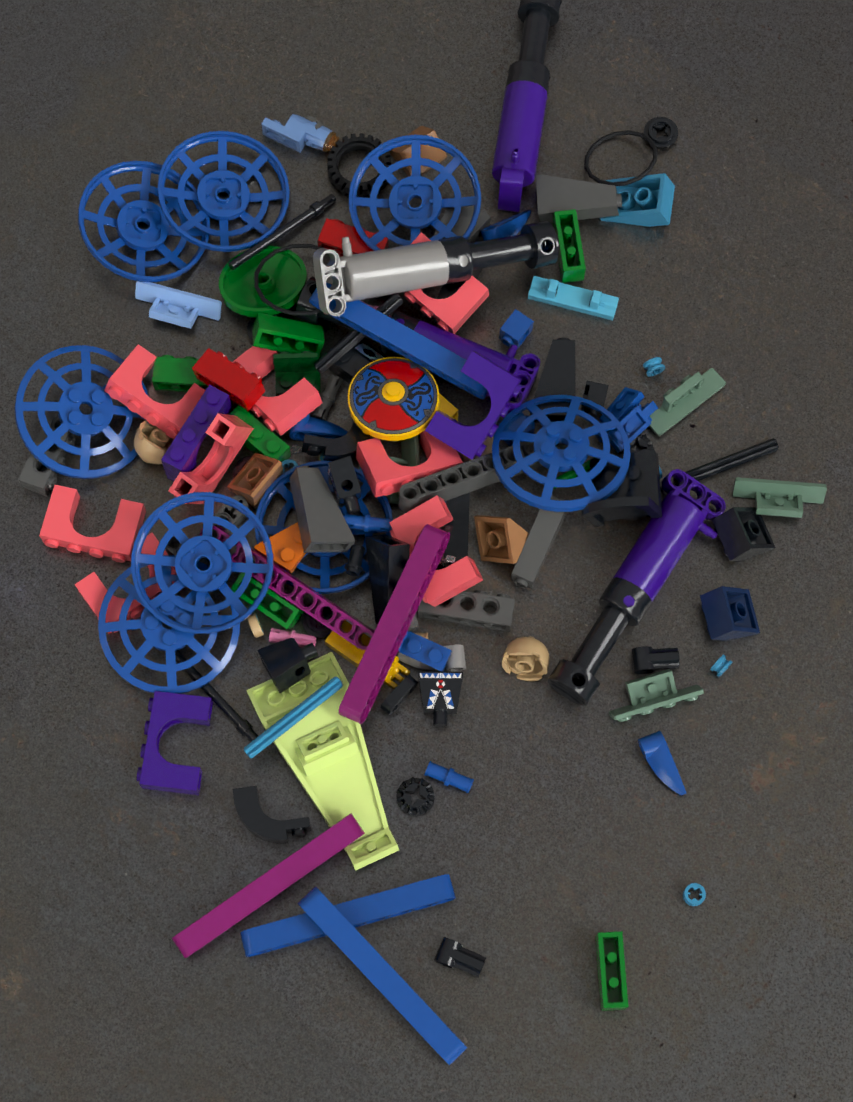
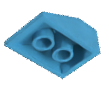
M666 173L646 175L641 180L626 186H616L617 194H621L622 207H618L619 216L601 217L600 220L647 227L670 225L675 185ZM634 177L610 179L605 181L621 182L627 181Z

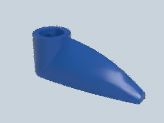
M531 210L523 211L481 229L483 241L517 235L529 219Z
M309 414L289 429L290 438L297 441H303L305 434L334 439L348 433L347 430L334 423L310 417Z
M659 730L638 739V744L644 758L659 779L677 794H686L687 792L662 732Z

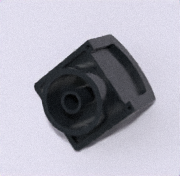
M653 449L631 452L629 469L619 488L607 499L587 504L581 510L582 516L595 527L604 526V521L617 519L633 521L641 519L646 515H650L653 519L661 518L662 507L657 452ZM618 454L615 456L623 459L624 454ZM593 458L590 460V471L597 465L600 459ZM609 462L606 463L603 470L591 480L597 492L613 480L620 467Z

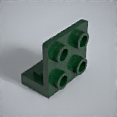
M283 351L273 354L276 396L285 393L303 378L310 382L320 393V373L314 367V363L319 360V354L313 351L293 354Z

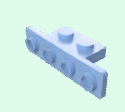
M136 282L135 298L153 303L149 310V318L190 329L198 316L217 321L221 318L222 302L219 300L151 282Z

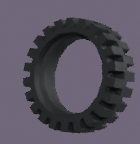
M354 133L351 134V138L348 139L347 136L342 137V142L338 140L335 143V147L332 146L328 154L327 170L332 186L335 185V189L338 192L341 190L342 195L347 196L352 182L340 174L338 169L340 159L351 151L364 150L371 152L381 145V140L378 138L374 140L372 135H368L366 138L364 133H360L359 137H356ZM389 151L378 158L386 168L391 165ZM378 173L375 178L367 182H361L357 190V196L364 198V195H367L370 198L372 187L380 174ZM386 180L382 183L380 189L386 187V183H388Z

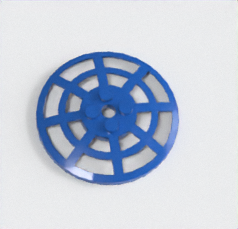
M210 131L198 134L179 144L168 155L162 165L157 190L162 213L169 225L180 236L199 247L221 252L240 251L251 248L274 233L285 217L290 193L285 170L271 150L249 136L229 131ZM218 141V154L205 156L193 162L185 153L200 144ZM227 142L244 145L260 155L252 164L240 157L228 155ZM179 158L187 169L180 178L178 190L166 188L165 181L173 163ZM266 161L275 170L282 190L268 191L266 181L259 172V169ZM218 162V170L207 175L199 169L208 163ZM227 162L237 164L246 170L239 176L227 170ZM193 174L200 181L197 192L184 191L187 180ZM252 176L259 183L262 193L249 192L246 182ZM219 192H226L229 197L227 199H220L217 194ZM165 196L178 198L181 212L188 220L179 227L168 212ZM282 199L279 215L269 229L260 221L267 211L269 201ZM185 200L197 201L201 211L192 216L186 207ZM262 201L260 211L255 218L245 211L249 202ZM207 217L218 220L219 230L208 228L200 222ZM239 217L247 223L242 228L228 231V221ZM195 227L206 234L220 237V245L202 242L186 232ZM251 229H255L262 234L261 237L251 242L229 246V237L244 234Z
M426 135L401 136L376 147L358 166L349 191V210L353 225L360 238L373 251L381 250L377 244L385 237L398 245H410L420 234V229L426 228L429 225H432L439 232L437 235L429 238L431 241L443 239L444 237H456L457 235L451 230L458 221L461 207L474 205L471 222L462 236L467 240L477 224L481 208L480 184L469 160L453 145ZM420 144L439 148L454 158L446 167L433 160L421 158ZM412 145V158L397 161L387 168L378 159L382 154L394 148ZM460 164L465 168L471 179L474 196L461 198L459 185L452 175ZM372 165L380 175L372 187L370 198L357 197L360 181L366 170ZM412 166V176L400 181L392 174L400 168ZM421 166L430 167L440 174L431 181L421 176ZM386 180L393 187L389 199H377L379 189ZM446 180L449 181L455 198H441L438 188ZM419 198L422 203L419 207L414 208L410 206V200ZM356 206L370 207L373 222L379 230L370 239L359 222ZM455 207L450 222L445 226L438 219L441 209ZM377 208H390L394 219L385 227L379 219ZM400 225L411 229V241L401 239L393 235L392 232Z
M148 161L118 163L102 170L92 178L80 199L78 226L86 247L104 267L130 280L161 282L176 278L189 271L201 258L205 248L198 247L194 257L186 264L177 257L184 249L187 242L186 239L181 236L179 244L173 252L163 244L167 236L180 235L170 227L161 208L149 201V193L158 196V188L150 186L151 173L159 175L162 165ZM170 169L167 179L178 185L182 175ZM142 171L141 184H130L116 189L109 180L113 175L123 172ZM187 180L184 191L197 192L196 188ZM99 184H102L109 195L101 203L98 214L86 211L85 207L90 195ZM129 192H140V200L127 204L121 195ZM165 196L168 212L170 213L175 210L182 225L187 219L181 212L178 198ZM192 200V201L194 202V204H195V206H196L198 212H200L201 209H200V207H199V205H198V202L195 201V200ZM112 201L120 208L117 219L104 216L107 207ZM205 218L201 224L210 228V218ZM84 219L97 223L98 233L105 247L97 251L87 237ZM144 222L149 228L145 230L140 229L137 223ZM104 225L115 227L120 238L110 243L105 234ZM192 228L186 232L192 237H201L202 242L208 243L209 234L197 228ZM127 245L136 250V260L123 255L118 249ZM157 249L164 256V258L156 261H145V251ZM112 253L121 261L136 266V274L128 273L106 261L104 257ZM169 262L179 269L168 275L145 276V267H158Z
M86 345L59 348L37 360L28 369L20 382L14 410L19 435L27 449L39 462L54 472L68 477L95 479L121 470L138 455L135 448L130 451L122 440L130 430L133 417L144 418L130 411L127 406L113 405L111 397L104 391L106 385L101 387L91 382V370L101 373L108 378L114 373L104 367L91 364L90 352L107 356L119 364H122L124 360L107 350ZM81 351V363L70 364L57 371H54L45 363L60 354ZM39 369L48 379L40 390L38 401L23 402L27 384L33 374ZM81 370L82 382L70 385L61 377L70 371ZM142 381L143 390L148 395V391ZM55 383L63 391L59 401L45 402L50 386ZM81 404H88L92 412L85 415L81 413L79 406ZM23 411H37L40 425L47 435V438L38 446L27 431ZM45 411L58 412V417L62 424L53 431L49 426ZM113 415L126 416L124 426L118 435L109 426ZM67 431L81 436V448L69 445L60 438ZM101 432L111 441L101 447L90 448V437ZM55 444L66 452L80 455L79 469H73L61 465L44 453ZM115 447L123 456L122 460L109 467L89 470L90 456L104 454Z
M570 395L543 396L521 404L506 415L499 424L492 444L493 466L504 487L522 502L542 510L554 512L583 510L589 503L605 500L610 497L624 481L629 469L631 456L627 433L617 418L604 407L591 400ZM547 402H571L569 407H552L543 410L536 406ZM580 404L600 412L610 421L600 424L591 415L578 410ZM527 409L532 414L521 423L516 432L503 431L506 424L518 413ZM552 413H567L564 421L551 422L546 416ZM576 415L586 419L593 426L582 429L578 425L573 424ZM536 419L543 426L537 434L524 433L527 426ZM618 429L624 447L623 459L610 454V441L606 431ZM599 433L603 441V450L590 447L588 437ZM500 440H513V453L517 463L505 470L499 456ZM520 441L534 443V453L523 458L520 450ZM562 443L567 445V448L558 449L556 445ZM588 455L600 459L597 465L588 473L582 466ZM538 461L542 466L549 469L547 477L535 472L529 466ZM609 462L620 467L613 480L597 492L591 480L603 470L606 463ZM522 470L531 479L544 484L542 496H535L523 490L514 483L511 477ZM572 470L578 476L572 479H556L558 472ZM582 484L588 494L587 497L575 500H551L554 487L564 488Z
M315 461L296 466L282 474L271 484L263 495L256 513L262 525L267 506L277 492L287 502L279 514L277 526L263 525L268 535H275L288 528L284 527L286 516L292 507L295 509L293 495L285 484L290 481L289 478L297 467L309 466L319 468L330 491L335 493L333 486L329 484L328 462L332 461ZM354 467L357 479L364 483L360 487L361 497L358 498V502L361 508L360 511L365 516L370 513L362 499L371 488L363 471ZM377 497L382 505L385 518H391V521H393L392 510L387 497ZM345 505L342 508L339 507L343 517L345 513L347 514ZM255 527L256 542L258 544L263 540ZM350 528L353 535L366 534L365 537L372 536L373 533H381L378 531L366 533L364 530ZM364 540V543H363V545H362V547L365 548V552H364L363 557L365 556V554H366V552H367V551H366V543H365V540ZM351 549L348 552L310 553L320 557V569L308 567L301 562L296 567L305 573L320 576V588L311 587L319 594L342 592L363 583L370 577L368 562L363 559L361 567L365 573L360 578L348 584L330 588V576L346 571L344 568L345 564L330 569V557L342 553L349 559ZM289 580L286 582V584L294 587L292 581Z
M194 492L181 495L157 508L140 528L131 555L133 583L145 607L166 625L182 632L193 634L221 632L238 625L248 618L266 596L274 569L271 541L266 529L257 516L237 500L211 492ZM205 501L204 515L188 517L177 524L167 513L185 503ZM214 502H220L237 509L249 520L238 529L229 521L213 516ZM160 519L169 530L161 539L156 554H141L147 534ZM203 523L202 536L189 539L181 530L192 524ZM213 523L225 527L233 534L222 543L220 540L212 537ZM254 527L260 533L265 545L267 564L253 563L251 547L245 536ZM175 536L182 545L176 557L163 556L167 544ZM239 541L245 552L246 563L232 562L229 550ZM201 558H208L210 560V567L207 570L202 571L198 569L197 564ZM140 563L154 565L156 580L162 593L152 600L148 597L142 584ZM162 566L175 567L179 580L170 587L167 586L164 580ZM231 572H244L245 575L242 583L234 593L226 582ZM252 573L266 574L260 593L247 609L239 598L248 587ZM185 586L196 591L195 605L183 602L175 594ZM219 589L226 598L225 601L216 605L205 606L206 593ZM169 599L181 609L194 612L192 626L170 619L158 607ZM232 605L239 614L238 617L224 624L202 627L204 613L217 612Z
M164 555L168 557H176L174 555ZM198 561L197 566L199 569L204 571L209 568L206 564ZM140 563V568L150 564ZM162 566L164 580L167 586L170 587L172 582H176L179 578L177 575L171 574V566ZM131 567L126 569L108 589L99 612L98 631L100 643L105 657L112 668L131 685L150 693L155 691L177 694L188 693L203 687L215 679L230 662L236 650L240 635V623L233 627L230 644L223 658L218 661L209 652L214 645L218 632L211 633L203 647L194 638L195 634L182 632L175 628H164L162 621L157 619L145 607L138 596L135 586L126 580L132 574ZM156 576L142 582L144 589L158 583ZM119 586L129 595L122 606L119 621L105 623L108 604ZM192 590L185 598L178 595L175 596L183 602L192 605L196 601L197 592ZM206 593L205 601L207 605H215L210 594ZM135 599L145 607L141 614V619L127 620L128 610ZM169 599L158 607L167 617H172L181 624L192 626L194 612L181 609ZM230 605L232 615H218V612H212L211 615L203 616L202 625H211V627L221 625L235 619L239 614ZM141 629L146 641L138 650L130 642L127 630ZM120 631L123 644L132 656L123 667L117 662L110 650L106 632ZM188 645L197 653L189 660L176 664L175 651ZM152 647L166 651V664L152 662L146 659L145 655ZM202 659L213 668L200 679L177 686L176 671L190 668ZM139 663L152 670L167 672V686L148 684L135 678L130 673Z

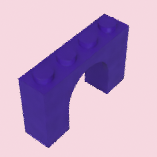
M476 351L471 352L461 372L482 384L489 392L491 409L488 416L481 423L470 426L458 422L439 410L436 411L425 429L427 433L471 460L475 459L476 456L481 457L487 447L484 444L488 436L491 438L494 436L499 427L496 425L500 416L502 418L506 416L511 407L508 405L512 397L516 398L523 387L520 385L522 379Z
M209 384L161 459L167 479L174 482L180 472H191L198 467L196 458L199 448L207 435L205 432L218 413L229 415L233 411L230 396L227 393Z
M160 691L154 692V698H150L148 704V712H151L150 721H146L144 728L147 740L146 744H142L140 757L144 758L143 765L138 767L137 781H140L139 784L142 789L199 795L203 773L201 768L177 765L166 761L160 755L159 743L163 733L175 724L189 723L210 726L213 708L211 697Z

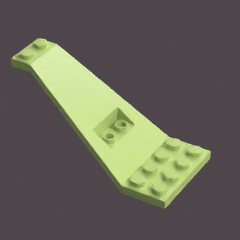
M330 652L308 662L310 674L282 693L278 692L272 679L246 691L266 731L333 677H338L343 683V687L273 743L329 827H332L352 813L365 834L344 848L356 871L399 851V847L389 829L361 724L339 715V707L349 687V682L333 652Z

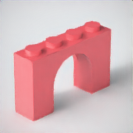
M421 232L411 244L431 240ZM471 276L455 294L445 299L431 298L421 289L404 292L403 296L410 303L414 304L416 302L421 306L420 310L428 318L434 317L441 329L455 334L489 296V289L474 276Z
M138 344L109 378L104 391L111 398L127 406L130 411L146 419L149 424L165 432L168 437L175 439L206 390L194 383L184 397L176 403L162 404L152 400L143 390L142 380L152 369L157 357Z
M252 346L232 363L236 361L245 368V371L250 374L254 372L263 378L275 369L273 354L278 353L274 350ZM303 378L279 396H261L251 408V411L257 418L261 416L264 419V424L270 431L275 430L282 436L320 406L322 400L318 390Z
M218 413L205 432L215 439L210 452L196 469L191 472H180L168 491L176 497L194 492L213 493L254 428L235 415ZM194 501L185 504H204L205 501Z
M425 430L420 433L419 443L428 460L417 466H403L392 461L378 438L357 442L356 459L375 498L399 492L401 486L406 483L462 464L463 462L457 450Z
M54 484L39 535L43 543L51 548L65 547L73 553H80V551L88 552L89 555L96 558H102L103 556L111 557L113 561L119 563L131 562L133 545L146 514L144 504L121 499L115 522L110 530L97 537H86L76 532L73 527L80 499L77 489Z
M437 495L389 522L393 529L390 533L393 538L410 544V557L425 525L429 524L440 528L454 519L444 499ZM465 556L446 568L436 570L422 600L436 607L483 581L474 560Z
M153 533L146 536L141 554H156L160 542ZM166 550L164 551L163 556L168 555ZM154 565L146 566L150 572V578L155 577ZM171 567L172 575H177L175 567ZM92 572L74 585L99 620L102 601L108 590L96 573ZM158 583L145 589L150 600L162 593ZM112 596L108 604L105 623L119 621L120 612L126 599ZM135 599L128 610L127 620L139 618L145 608Z

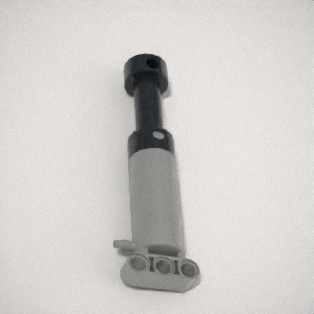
M542 221L523 225L520 235L469 244L464 237L456 236L353 255L349 237H342V257H339L336 251L326 248L317 249L313 255L319 307L325 314L340 316L345 312L347 302L467 281L471 278L473 270L522 261L531 269L554 265L558 260L559 254L557 235L550 222ZM328 253L330 260L327 265H324L323 256ZM331 276L333 284L330 288H327L326 280ZM334 299L336 307L331 311L329 304Z

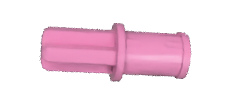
M271 628L269 634L270 643H278L294 638L299 647H304L310 643L316 646L315 636L296 633L295 630L285 631Z

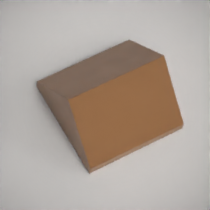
M420 126L408 134L438 138L435 130ZM420 144L421 158L433 160L437 163L447 159L445 151L433 146ZM412 145L394 148L389 153L396 162L412 158ZM412 166L402 168L408 176H412ZM421 166V175L432 168Z
M254 453L227 488L236 495L244 497L248 504L256 508L266 490L283 474L282 463L280 460Z
M474 516L481 561L517 563L529 533L511 518Z

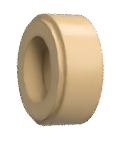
M256 613L250 615L247 620L254 637L263 636L264 632Z

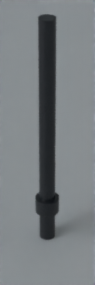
M330 194L320 202H314L309 206L308 210L228 263L229 267L235 270L313 216H319L324 212L325 208L336 202V197Z
M179 650L175 651L177 663L187 661ZM194 666L184 670L194 681L203 677ZM209 683L201 687L237 726L236 730L242 736H246L251 742L258 737L247 719L243 720Z

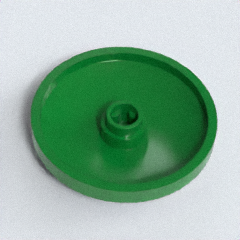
M269 246L235 270H232L228 263L225 265L219 277V290L224 303L232 311L247 317H257L258 313L272 316L282 313L275 311L264 303L254 288V273L261 260L275 249L281 247ZM290 250L275 254L264 263L259 272V288L264 297L277 307L287 310L298 302L301 292L308 281L304 262L297 254ZM245 251L239 253L238 255H236L235 257H233L230 261H232L233 259H235L236 257H238L239 255H241V254L244 253Z

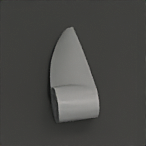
M464 645L444 646L452 650L444 671L459 672L466 670ZM397 653L399 660L410 666L424 670L439 671L402 653Z

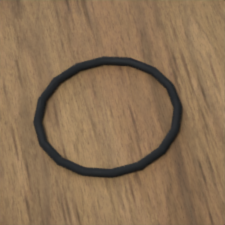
M630 130L613 132L601 137L591 145L585 155L584 168L588 176L597 183L626 186L641 180L651 172L657 161L658 149L653 140L643 133ZM621 135H633L649 142L653 149V160L649 167L637 177L627 181L609 182L600 180L592 174L589 168V157L594 148L607 139Z

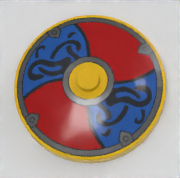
M401 357L381 358L364 366L352 379L348 390L349 412L356 425L372 437L387 441L409 439L423 432L436 411H438V385L427 369L409 359Z

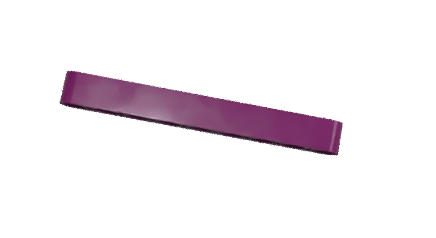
M429 524L423 528L339 707V715L359 724L364 723L449 543V532Z
M213 525V529L217 532V539L222 543L232 535L223 528ZM239 541L236 544V552L231 555L232 562L246 563L245 552ZM251 548L256 564H267V558ZM274 563L273 570L275 576L271 580L270 589L359 649H367V646L362 643L361 637L366 632L372 637L375 632L372 628ZM252 573V577L264 583L265 574ZM289 580L294 584V590L290 594L284 589L285 583ZM308 593L313 596V604L309 607L303 602L304 596ZM327 606L333 611V615L329 620L323 617V610ZM346 619L352 623V630L348 633L342 629V623Z
M349 814L171 939L186 959L354 842L365 832L353 814Z

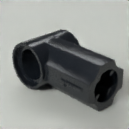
M642 646L632 649L634 674H649L655 670L679 669L680 667L678 648L652 649L649 646Z
M443 937L434 961L451 969L457 968L478 978L486 957L464 948L457 941Z

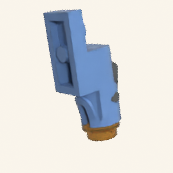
M292 114L285 126L277 120H270L265 117L261 124L264 136L301 153L305 144L328 153L332 146L335 147V143L340 140V137L336 136L335 132L312 116L303 118Z

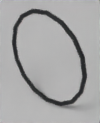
M291 244L275 249L261 260L254 273V288L264 303L275 311L293 316L313 315L322 312L319 309L291 311L277 307L267 300L259 288V272L264 263L277 253L292 248H312L317 250L324 247L313 244Z

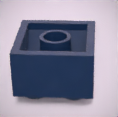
M721 586L700 595L702 610L708 625L707 631L711 640L727 641L760 633L749 589Z

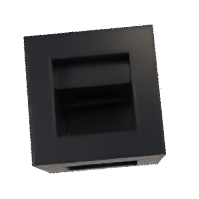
M587 380L583 398L604 407L609 385ZM585 406V413L594 418L602 416L600 412Z

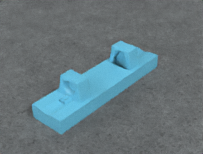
M533 276L528 294V299L612 321L619 301V297L603 294L600 291H592Z

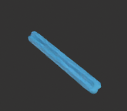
M336 676L244 747V752L249 758L255 757L343 687L341 680Z

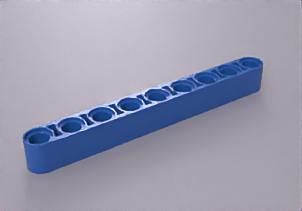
M326 282L327 288H330L332 285ZM316 288L309 302L321 310ZM334 299L329 304L331 311L336 307ZM359 300L347 302L345 312L342 315L332 316L480 399H485L488 394L487 389L482 384L461 372L462 367L467 361L466 359Z
M445 874L334 906L356 928L456 899L450 875ZM307 913L240 932L246 957L260 955L327 936Z
M316 886L298 902V905L449 1066L467 1049L463 1042Z

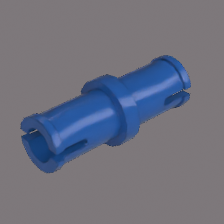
M344 514V518L351 529L364 530L366 533L369 531L390 532L389 522H391V518L370 517V514L365 516Z
M432 761L429 762L424 774L444 782V786L448 787V785H451L466 793H469L474 781L473 778L471 779L454 772L455 769L451 767L447 769Z

